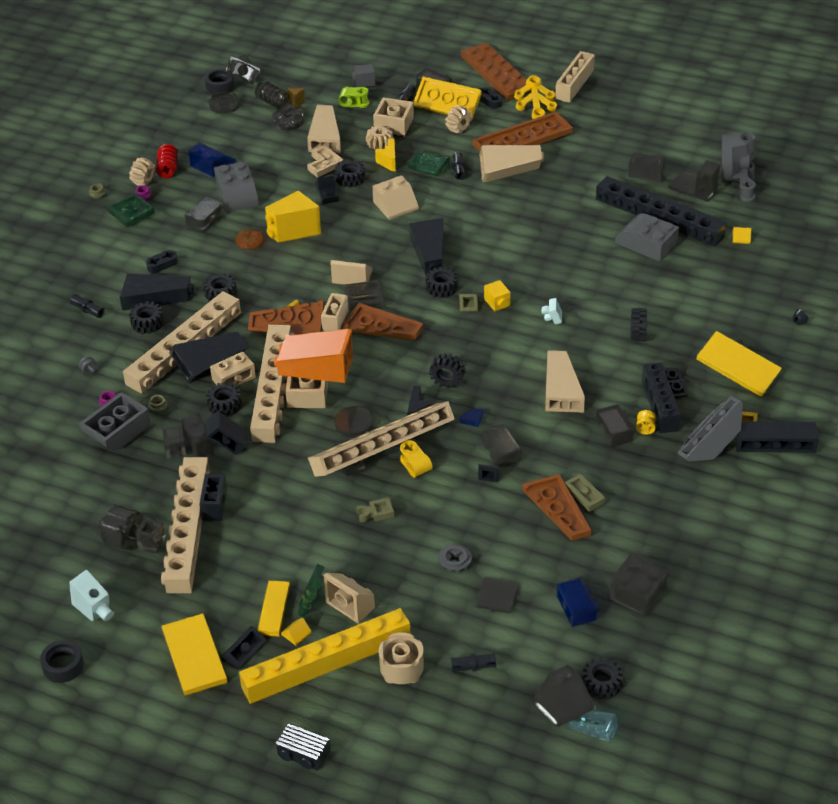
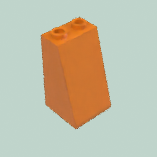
M352 329L286 336L284 342L279 346V356H276L274 361L278 375L345 383L353 360Z

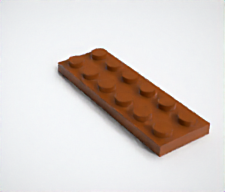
M487 42L461 51V57L507 101L514 99L515 91L520 90L526 85L527 79Z
M553 112L473 139V146L480 152L482 145H539L573 133V127L557 112Z

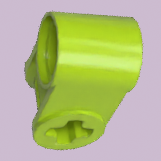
M344 87L341 90L338 102L342 107H368L370 105L367 97L368 89L366 87Z

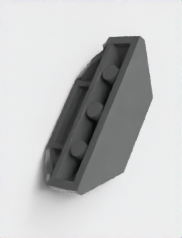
M733 396L727 398V401L717 406L686 438L677 454L687 461L715 459L741 431L743 403Z

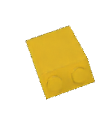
M296 191L265 207L267 234L277 242L321 234L319 206L300 191Z

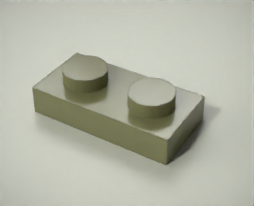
M581 474L564 482L570 494L588 512L605 504V497Z

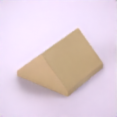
M331 260L332 283L367 287L373 268L366 264Z

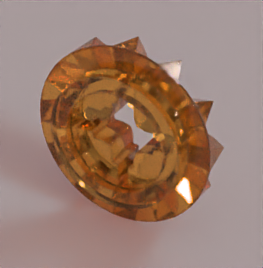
M252 228L250 230L245 229L244 232L240 231L236 235V244L244 249L256 248L263 242L262 233H259L258 230L253 231Z

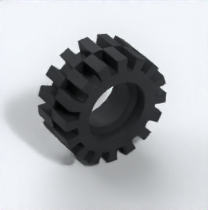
M347 159V162L343 160L341 163H337L335 166L336 182L338 185H342V187L347 185L348 188H351L350 186L356 187V184L358 186L361 185L365 180V167L363 163H360V161L355 162L354 159L352 161Z
M439 267V269L433 268V271L429 270V273L426 274V291L429 295L433 294V297L438 295V298L442 296L447 298L448 295L452 296L458 290V275L455 271L453 272V269L448 270V267H445V269H442V267Z
M216 273L217 276L212 274L211 278L207 277L204 281L205 297L209 302L221 292H225L233 297L237 295L236 281L230 274L227 276L226 273H222V275Z
M141 302L139 303L140 306L134 305V308H131V312H129L133 330H136L138 333L141 331V334L147 331V334H150V331L156 332V328L160 329L163 326L162 309L158 304L155 305L154 302L143 304Z
M632 308L630 341L645 342L647 308Z
M446 353L438 354L429 369L430 378L432 380L435 379L434 383L436 384L439 382L441 387L446 385V388L450 386L455 388V385L458 386L461 383L466 371L465 364H462V359L457 360L458 356L452 357L451 353L448 356ZM443 368L450 370L452 373L446 372Z
M224 382V385L217 383V387L213 385L211 386L212 389H208V393H206L207 406L212 414L220 411V413L227 417L228 413L233 415L234 411L237 413L239 411L238 408H241L240 389L236 385L233 386V383L227 385V382Z
M600 656L598 661L596 658H592L591 662L588 661L586 663V666L583 668L582 686L583 689L586 688L585 692L587 694L591 692V697L593 698L598 695L600 700H602V696H605L607 700L610 699V694L615 697L617 692L621 691L623 670H621L620 664L617 665V661L613 660L610 662L609 657L603 660V656ZM603 674L609 676L611 680L602 682L596 680L594 676Z

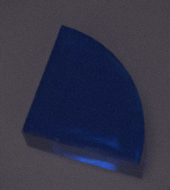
M472 409L463 413L460 417V423L478 427L483 417L484 409Z

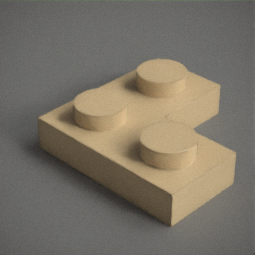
M323 145L311 151L312 157L316 161L308 164L307 167L308 171L318 178L335 170L337 163H341L343 159Z

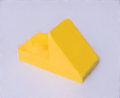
M388 139V145H385V149H375L376 163L391 171H396L395 139Z

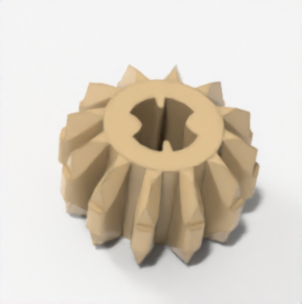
M455 105L447 113L445 125L450 131L462 133L466 131L467 126H470L469 122L472 120L470 118L471 113L466 107Z
M377 126L367 130L366 142L371 149H385V145H388V139H393L392 131L388 127Z
M137 158L129 172L130 180L138 186H147L151 182L152 177H154L155 164L147 158Z

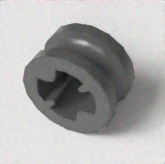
M87 356L79 362V368L85 375H92L97 371L98 364L92 357Z

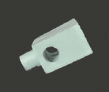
M87 570L69 582L71 603L91 621H96L101 617L104 621H108L113 617L114 611L110 608L107 591Z

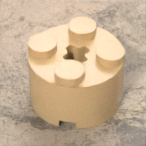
M409 633L391 634L388 636L389 639L385 642L382 641L379 646L381 674L385 681L390 684L416 683L424 669L422 643L418 642Z

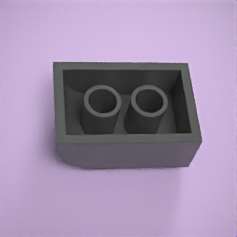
M246 161L214 167L216 185L226 212L259 206L256 187Z
M638 214L617 234L615 243L660 262L678 243L679 227L648 214Z
M122 392L79 423V428L83 433L110 450L122 448L151 426L148 408Z

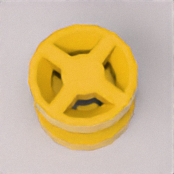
M650 410L640 411L637 414L636 430L644 435L652 434L655 431L656 414Z

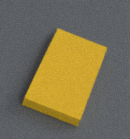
M423 77L413 105L416 108L446 115L455 105L464 106L471 113L470 118L473 119L482 91Z
M718 331L713 334L696 358L698 361L761 397L782 369Z
M203 614L162 625V631L184 696L227 683L224 669Z

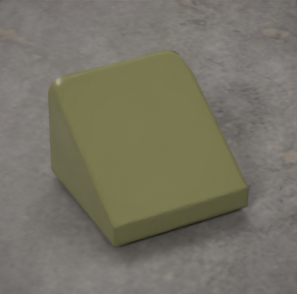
M459 294L460 312H478L477 294Z

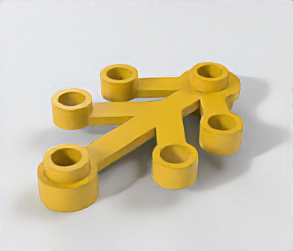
M530 76L526 80V85L520 90L515 91L514 98L519 100L516 102V109L518 111H523L525 105L533 101L532 119L545 115V111L540 108V102L547 106L549 112L556 111L557 104L553 102L555 92L542 86L538 76ZM531 90V93L524 98V94ZM538 90L544 93L546 96L544 97L543 95L538 93Z

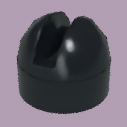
M800 309L792 317L793 322H797V325H803L809 319Z

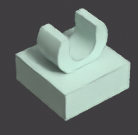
M549 299V306H543L541 311L542 314H545V321L553 319L554 324L562 323V310L557 299Z

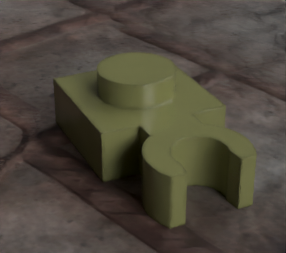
M389 497L370 501L368 507L364 505L356 507L357 515L360 514V522H366L370 518H373L374 521H380L394 517V510Z

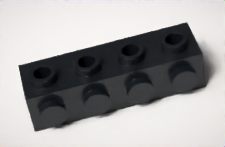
M742 421L741 431L735 438L736 452L816 453L819 440L816 422Z

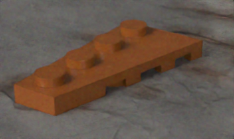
M321 300L316 303H304L298 306L250 312L248 331L267 333L268 325H291V333H294V335L321 332V315L325 302Z
M358 303L343 323L342 330L352 329L353 333L416 340L424 327L421 322Z
M560 474L522 484V490L571 541L591 536V529Z

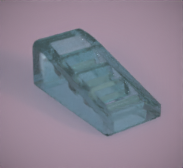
M573 707L565 723L568 728L610 742L618 728L615 714ZM579 716L582 717L580 722L577 721Z

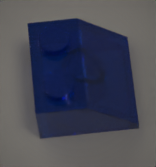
M200 142L188 150L190 166L212 177H215L214 167L236 163V159Z

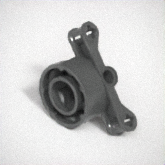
M751 132L723 134L722 181H740L741 201L752 202L755 200L754 189L756 187L753 181L755 178V164L751 162L754 159L752 152L755 151V134Z

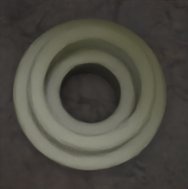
M93 184L90 186L89 195L91 197L99 199L105 195L106 191L103 185Z
M162 395L152 396L148 403L149 409L153 412L164 411L168 406L167 400Z

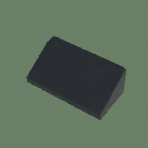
M251 625L223 653L220 659L239 670L267 640Z

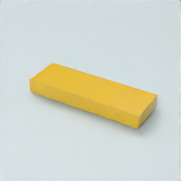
M268 581L257 630L261 635L280 636L290 589L289 582Z

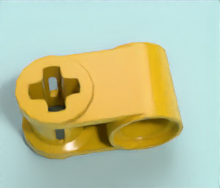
M406 440L401 443L400 451L402 455L400 456V461L413 478L432 470L430 458L419 448L416 442Z

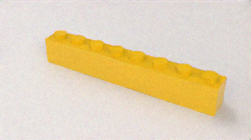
M399 608L239 671L242 690L251 704L379 653L381 642L389 639L388 636L400 632L411 634L410 622L402 609Z

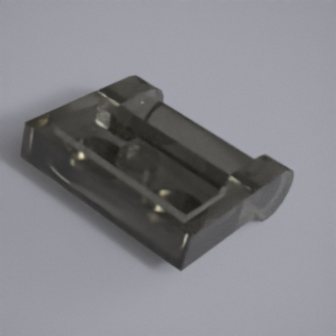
M379 280L344 284V292L348 296L349 311H353L358 303L367 306H384Z

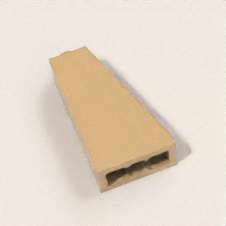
M316 106L307 138L309 152L325 145L334 153H341L340 136L333 106Z
M482 145L480 151L482 182H489L539 169L541 162L544 161V152H541V146Z
M548 351L545 411L584 413L585 396L567 351Z

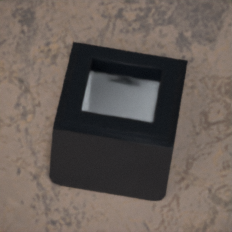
M479 464L478 480L499 481L500 469L498 466Z

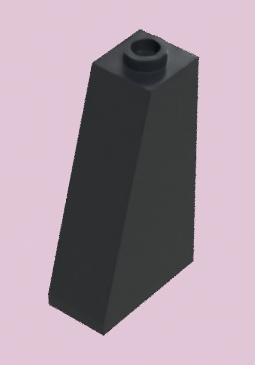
M443 218L410 223V239L426 275L429 273V270L433 271V268L439 269L443 265L444 220Z
M127 274L120 294L122 310H130L136 304L140 306L139 303L141 302L143 304L154 302L155 305L158 304L159 306L188 302L190 295L194 293V284H191L190 276Z
M233 332L175 344L169 353L188 383L210 372V366L238 353L245 352L248 346L246 339L239 332Z

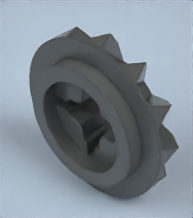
M454 544L444 547L439 553L438 560L442 569L447 568L449 572L456 570L459 573L460 569L466 570L467 566L471 565L472 555L466 547ZM451 557L454 558V559L459 558V561H456V560L451 561Z

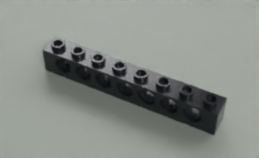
M606 176L596 186V200L634 215L648 214L678 226L679 233L712 246H716L725 236L727 222L609 176Z

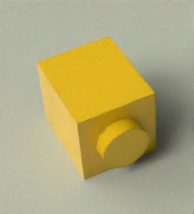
M500 280L484 285V300L495 312L510 306V291Z

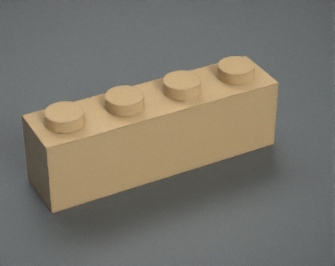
M582 51L578 53L556 82L555 99L571 102L594 71L595 54Z

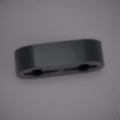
M480 88L482 94L479 101L492 109H498L502 106V97L490 88Z
M167 250L146 260L147 271L158 273L178 263L177 253L173 250Z

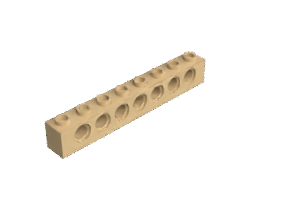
M221 292L123 371L125 385L141 394L177 366L169 353L173 345L213 337L241 313L239 299Z
M268 325L250 428L252 442L275 443L276 435H280V423L278 422L282 421L281 408H284L283 395H286L285 381L287 382L288 376L278 375L274 361L275 357L279 356V346L284 342L285 337L294 335V333H291V325Z
M448 401L436 403L309 457L308 460L314 476L328 475L454 420Z
M184 457L183 465L179 466V477L181 478L177 480L178 495L174 496V506L176 508L172 510L173 525L169 526V536L171 539L167 540L166 549L168 556L164 557L165 572L161 574V583L165 585L166 593H192L202 527L199 503L204 475L210 473L208 457Z

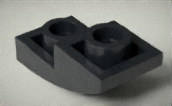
M680 368L664 369L674 398L688 397Z

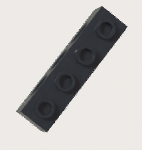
M662 362L643 364L642 384L651 410L656 414V424L659 433L678 432L681 414Z

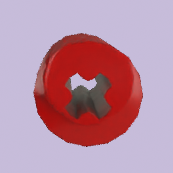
M164 144L157 151L156 173L165 179L171 178L177 170L178 150L171 144Z

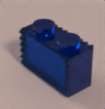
M580 577L557 584L556 596L571 627L596 621L599 606L596 600H592L588 584L584 585Z

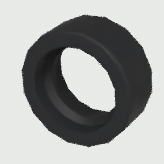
M215 69L205 75L207 91L215 95L231 92L235 87L234 75L231 72H227L226 69Z
M59 640L47 645L40 656L43 674L52 682H69L78 677L84 667L81 648L70 640ZM60 655H72L75 657V660L70 665L63 668H53L49 665L54 658Z

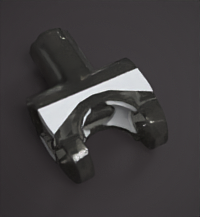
M231 55L226 72L229 75H238L253 85L260 72V68L250 64L251 61L247 55H242L238 58Z

